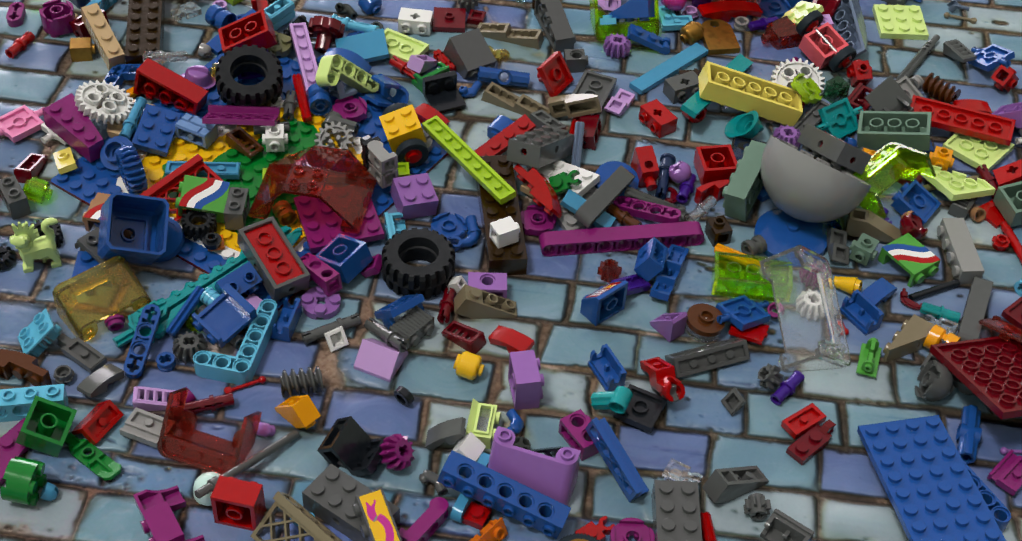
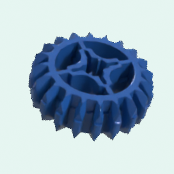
M132 144L117 148L115 151L116 161L127 191L130 194H139L147 190L146 174L136 148Z

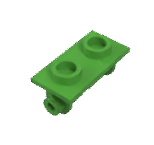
M870 338L867 344L862 343L856 373L876 378L882 349L879 347V342L876 338Z

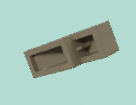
M594 94L560 95L549 97L548 101L551 116L554 118L568 116L569 119L602 112L599 97Z

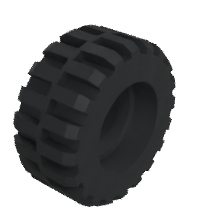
M242 45L239 48L236 46L232 48V51L228 50L225 52L224 56H221L215 68L217 92L224 103L227 102V105L271 107V103L275 104L278 97L281 96L283 88L282 66L279 59L275 58V54L271 51L267 52L266 48H258L257 45ZM245 72H255L265 78L255 85H242L234 80L238 75Z
M417 227L412 228V230H402L400 234L396 233L392 236V239H388L382 249L383 280L398 295L423 294L425 299L431 298L432 295L437 296L441 294V290L444 291L447 288L448 283L455 275V249L443 234L439 235L435 230L429 231L428 228L417 229ZM413 260H424L431 264L415 267L406 263Z

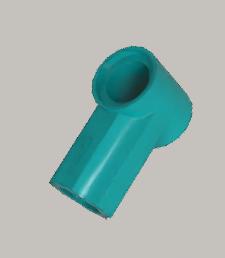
M617 386L615 391L593 392L591 406L594 410L611 409L615 413L624 414L633 397V393L624 386Z

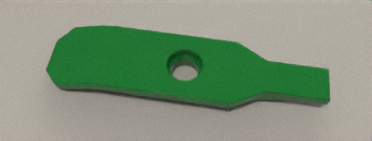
M68 432L64 443L69 446L70 454L95 475L106 481L115 478L121 473V464L112 460L87 439H80ZM88 451L92 452L89 455H85V453Z

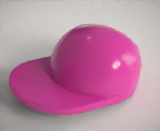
M661 0V3L669 10L679 11L684 8L687 0Z

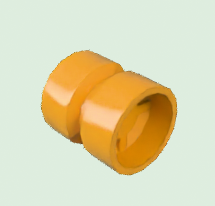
M936 324L928 333L923 346L930 350L931 345L941 344L943 341H946V343L961 341V338L953 333L947 334L946 329Z

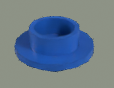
M115 136L108 139L100 151L102 164L107 169L119 171L115 151L121 146L133 145V143L123 136Z

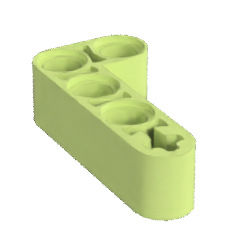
M325 55L321 58L315 77L318 86H335L341 80L345 84L357 89L360 93H374L379 89V83L371 79V74L341 55Z

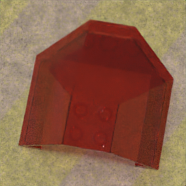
M314 145L269 164L248 216L267 219L275 199L282 193L319 198L342 219L340 225L342 232L358 234L377 180L350 150Z

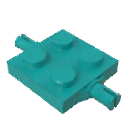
M848 97L843 98L818 110L822 124L815 127L823 131L826 130L827 133L837 138H842L858 130L856 115L860 114V111H864L863 107L859 106L853 109Z

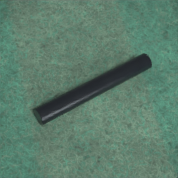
M955 279L909 294L908 298L915 301L960 286V281Z

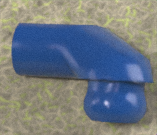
M510 409L506 413L511 421L507 429L512 430L516 436L517 433L519 434L522 431L524 422L515 409Z

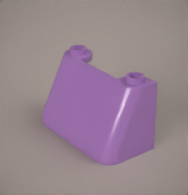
M498 426L494 433L488 468L568 506L577 483L581 450L563 447L558 450L555 458L514 446V432Z

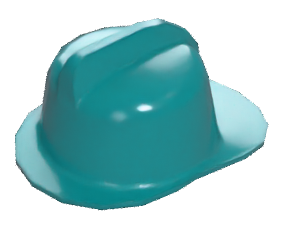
M753 110L732 118L725 127V135L729 138L742 136L751 139L764 130L761 121L758 119V112Z

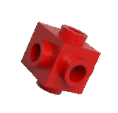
M854 60L847 68V77L850 79L851 87L857 86L860 82L863 85H868L873 79L872 67L869 65L868 60Z
M1002 64L990 77L995 82L994 86L1000 91L1004 89L1007 92L1015 88L1019 80L1015 75L1017 72L1011 67L1006 68Z

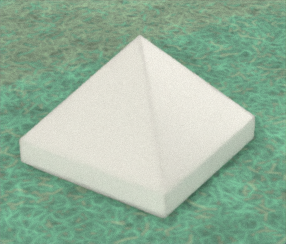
M343 326L324 333L330 352L349 345Z

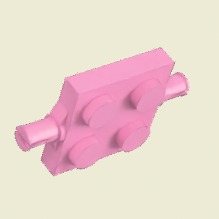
M23 105L0 116V136H6L15 143L41 130V124L44 122L39 117L43 115L42 109L45 107L33 111L26 105Z

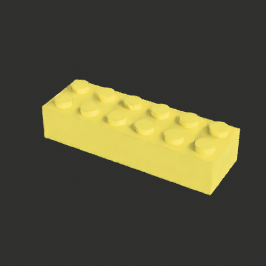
M706 61L698 76L699 96L704 100L713 101L722 106H728L747 113L754 110L758 112L760 117L791 127L797 123L803 114L801 95L792 88Z

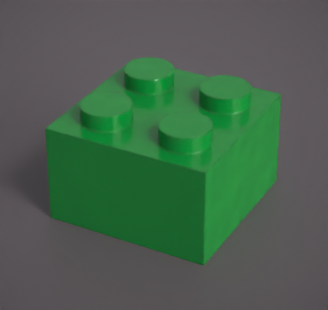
M35 395L15 443L58 458L77 410Z

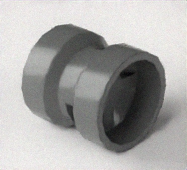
M756 235L751 240L743 241L741 243L742 253L755 257L757 253L761 254L767 250V243L761 235Z

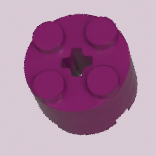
M61 0L45 2L43 8L39 9L44 31L53 38L73 33L72 27L69 24L70 21L76 18L72 3L66 1V3L61 2Z

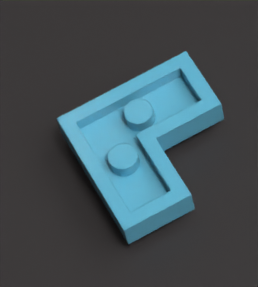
M657 6V15L662 31L680 30L684 25L693 21L692 15H675V11L669 10L665 6Z

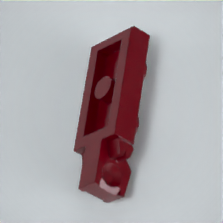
M829 419L822 426L818 424L815 427L813 426L787 448L786 453L799 464L804 465L828 445L836 424Z

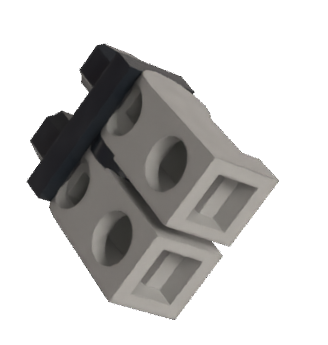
M370 135L360 138L363 168L365 170L369 169V173L382 189L392 185V179L398 177V155L395 152L389 153L383 147V143L378 136L372 138Z

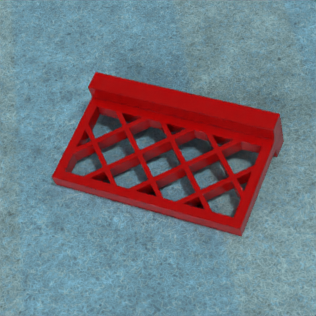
M197 154L140 195L164 198L168 203H176V198H168V194L178 192L179 183L184 181L185 175L197 177V174L204 170L208 173V176L202 178L223 180ZM178 208L169 209V214H176L174 220L178 223L181 222L182 216H178Z

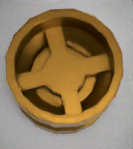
M286 200L278 201L272 208V212L282 226H290L297 219V214Z

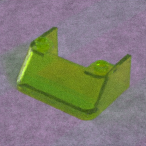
M589 0L590 20L595 38L598 41L604 42L610 34L616 35L618 33V35L624 34V36H627L630 24L640 26L644 30L659 35L658 0H654L655 17H649V21H639V18H637V21L616 22L615 25H599V19L603 18V15L606 14L604 11L598 10L597 0Z
M897 142L884 145L872 155L862 175L857 172L852 174L871 185L869 192L859 205L881 218H886L887 216L879 196L901 178L911 181L920 174L932 178L936 177L929 154Z

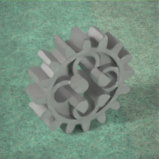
M332 121L330 126L325 123L324 129L319 128L320 133L315 134L317 139L314 142L321 156L326 155L328 159L334 156L337 159L338 155L343 158L344 152L350 153L349 148H353L352 142L354 138L351 129H348L346 124L342 127L341 122L335 125L334 121ZM329 133H333L334 138L339 145V148L335 147L334 141L331 139Z

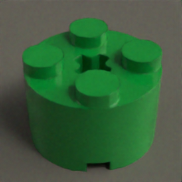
M17 456L12 458L3 476V479L6 480V487L1 486L2 500L36 506L39 499V493L37 492L40 487H44L47 480V475L43 474L45 463Z

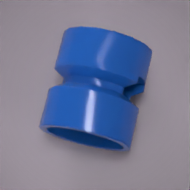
M217 4L210 6L205 14L206 22L217 29L237 20L234 13L225 10V8Z
M317 83L311 85L307 90L310 111L316 116H324L332 109L329 88L320 87Z

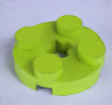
M799 73L793 79L791 87L801 95V99L805 104H816L822 99V96L819 95L821 93L819 86L810 77L806 79L804 77L805 74Z

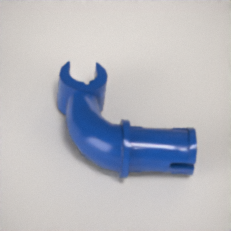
M469 215L465 219L468 229L466 238L461 239L458 236L450 238L449 241L452 244H456L453 245L455 252H458L460 248L471 247L478 242L482 232L478 227L475 215Z

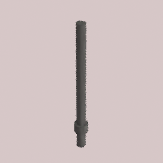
M297 430L290 432L221 476L235 477L297 439L300 436ZM214 476L209 479L207 484L194 492L195 496L200 499L211 491L213 492L219 477Z

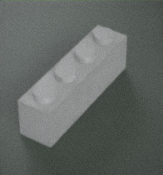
M942 218L940 225L937 227V235L942 241V248L946 252L947 262L951 265L952 275L960 281V284H972L974 276L982 278L984 268L964 218Z

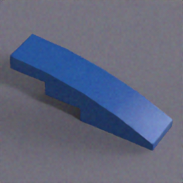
M671 244L667 251L664 269L657 274L656 281L650 291V297L668 302L689 253L688 248Z

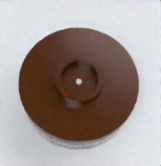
M700 303L691 306L687 311L688 316L685 326L687 335L702 343H711L718 340L725 326V322L722 324L717 322V316L723 315L721 311L709 304Z

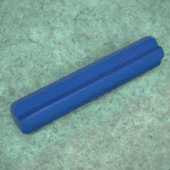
M201 286L195 287L166 329L169 335L176 336L200 301V296L205 291L204 288Z

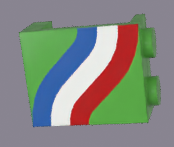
M185 175L184 181L179 183L178 192L181 193V196L176 198L175 208H178V216H182L183 209L217 214L216 222L224 223L223 213L230 189V182Z
M909 233L883 246L878 257V261L882 264L894 260L911 275L907 284L909 287L922 283L929 276L933 277L938 272V266L941 259Z

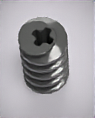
M316 366L314 372L311 367L307 368L306 373H304L302 368H299L298 374L295 373L294 369H291L290 375L287 374L286 370L282 371L280 376L282 397L285 394V390L291 396L294 389L298 395L301 394L302 388L308 394L310 387L316 393L318 386L324 392L322 372L319 366Z

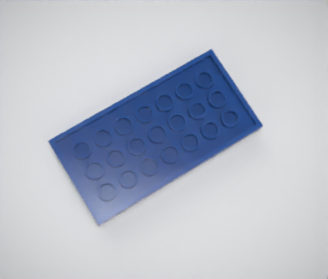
M939 415L858 426L857 432L909 541H1006Z

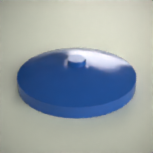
M779 208L764 213L756 222L754 236L761 235L765 239L767 250L763 253L777 262L787 265H801L802 262H807L808 259L812 261L820 259L827 249V229L823 223H812L795 219Z

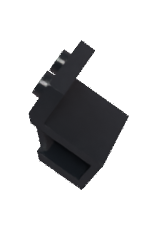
M352 416L344 417L335 421L317 451L329 464H333L337 468L343 467L348 469L354 476L372 475L383 458L379 455L382 452L379 445L383 443V439L386 437L371 439Z

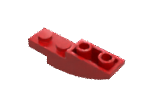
M517 163L513 168L518 173L516 177L523 183L529 182L527 186L531 189L529 193L534 196L533 201L540 207L544 205L543 210L550 216L554 214L560 219L562 216L561 207L552 185L534 167L527 172Z

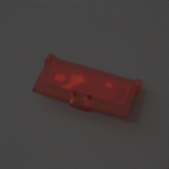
M996 315L993 318L979 320L980 324L1000 333L998 335L999 338L1010 342L1011 338L1022 344V329L1002 320L1001 317Z

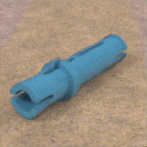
M136 98L128 118L122 124L123 128L119 136L130 140L132 133L138 127V120L146 106L147 100L145 98Z

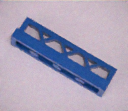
M597 417L592 419L585 430L627 500L631 502L646 494L649 489L605 417L600 420Z

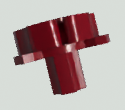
M325 16L310 18L308 33L312 38L317 37L315 51L325 54L327 49L331 47L332 41L343 37L345 25L335 18Z

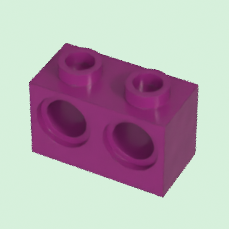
M579 409L560 419L558 432L571 448L581 450L580 459L584 461L599 453L585 430L591 418Z

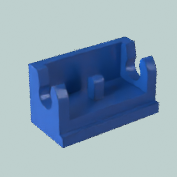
M858 289L853 291L851 298L847 296L844 298L839 312L865 336L880 328L884 313Z
M287 297L284 299L282 311L277 322L272 326L271 339L291 341L302 315L300 298H295L294 305L289 304Z
M608 344L602 345L601 352L598 355L593 350L590 354L588 366L604 390L614 391L617 386H625L627 372Z

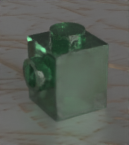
M838 75L826 81L823 97L831 104L846 98L850 84Z

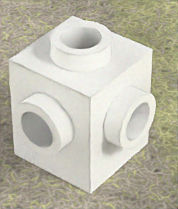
M284 124L266 126L265 134H262V144L266 145V152H285V144H288V133L284 131Z

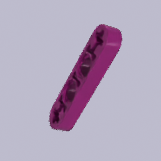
M619 196L614 201L615 206L623 211H628L633 217L658 223L681 222V211L677 208L626 196Z

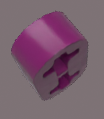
M14 2L9 6L6 19L10 27H19L23 24L26 10L22 2Z

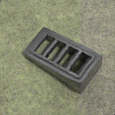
M957 39L943 43V54L962 63L977 59V56Z
M978 197L953 201L948 214L957 218H964L965 220Z

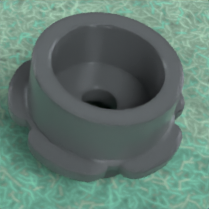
M61 365L55 369L53 377L56 383L67 384L73 380L75 373L68 365Z

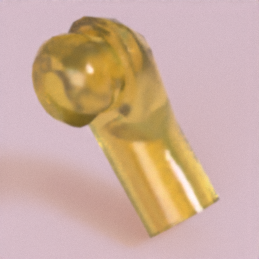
M489 46L497 61L509 58L510 53L506 49L495 50Z

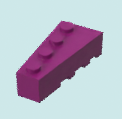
M72 93L42 109L45 125L90 163L100 158V151L104 140L87 115L83 116L84 111H78L79 107L75 106V97Z

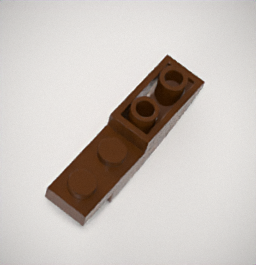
M0 349L1 378L9 380L14 375L18 379L29 381L34 386L52 385L49 371L39 367L36 357L18 351Z

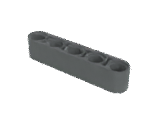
M622 165L619 166L583 203L573 217L588 229L631 184L635 176Z
M974 276L957 332V336L961 338V341L979 338L994 282Z

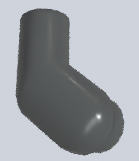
M424 470L419 475L421 483L426 485L431 482L439 496L446 495L448 489L437 481L439 475L431 470Z

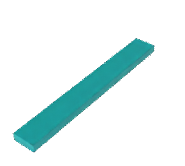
M739 54L725 67L745 73L752 66L753 62ZM698 90L682 104L680 109L692 118H696L713 101L700 98Z

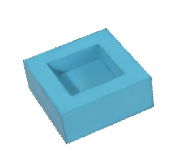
M603 15V18L599 19V26L616 25V18H612V15Z

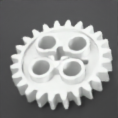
M795 58L792 59V62L786 59L785 63L781 61L779 66H775V70L772 71L770 78L771 82L792 88L791 83L799 73H803L806 79L810 77L821 90L820 96L823 94L825 87V77H822L823 72H818L819 67L814 68V63L809 65L808 60L802 62L801 58H799V61H796Z
M89 80L88 84L83 82V85H79L78 89H76L74 98L75 106L79 107L78 111H84L83 116L89 115V119L95 118L97 123L100 120L104 124L109 121L111 125H113L114 121L118 124L121 121L124 122L134 106L133 98L129 97L130 93H125V89H119V85L113 86L112 82L106 84L105 80L102 83L98 80L95 83Z

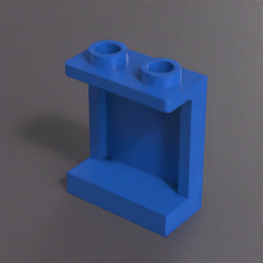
M229 283L222 287L223 293L198 315L195 312L191 315L193 319L192 325L199 332L203 331L207 335V340L212 345L217 344L220 348L224 347L257 317L256 309Z

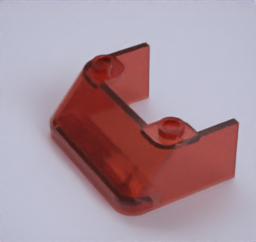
M189 388L170 392L158 441V451L163 457L221 475L246 459L255 443L262 412L257 411L244 417L241 430L235 433L231 442L196 430V415L192 411L184 409Z

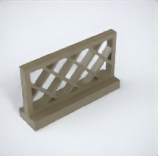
M279 491L273 497L275 500L274 504L250 536L255 541H290L299 538V541H305L304 537L309 536L313 537L314 541H342L293 497ZM280 508L283 511L284 521L275 522V513ZM289 524H298L299 535L290 536ZM284 525L285 537L276 538L275 526ZM270 527V540H263L259 535L264 528Z

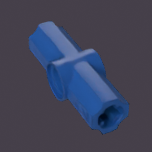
M479 66L477 81L528 88L530 73L484 66ZM503 72L507 73V79L500 81V74Z
M975 405L963 407L961 422L956 434V441H958L957 450L967 465L974 463L976 460L977 446L982 434V428H980L981 410Z

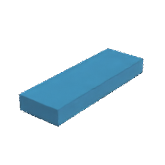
M569 189L560 205L575 214L586 199ZM604 211L592 225L597 228L611 227L616 218Z

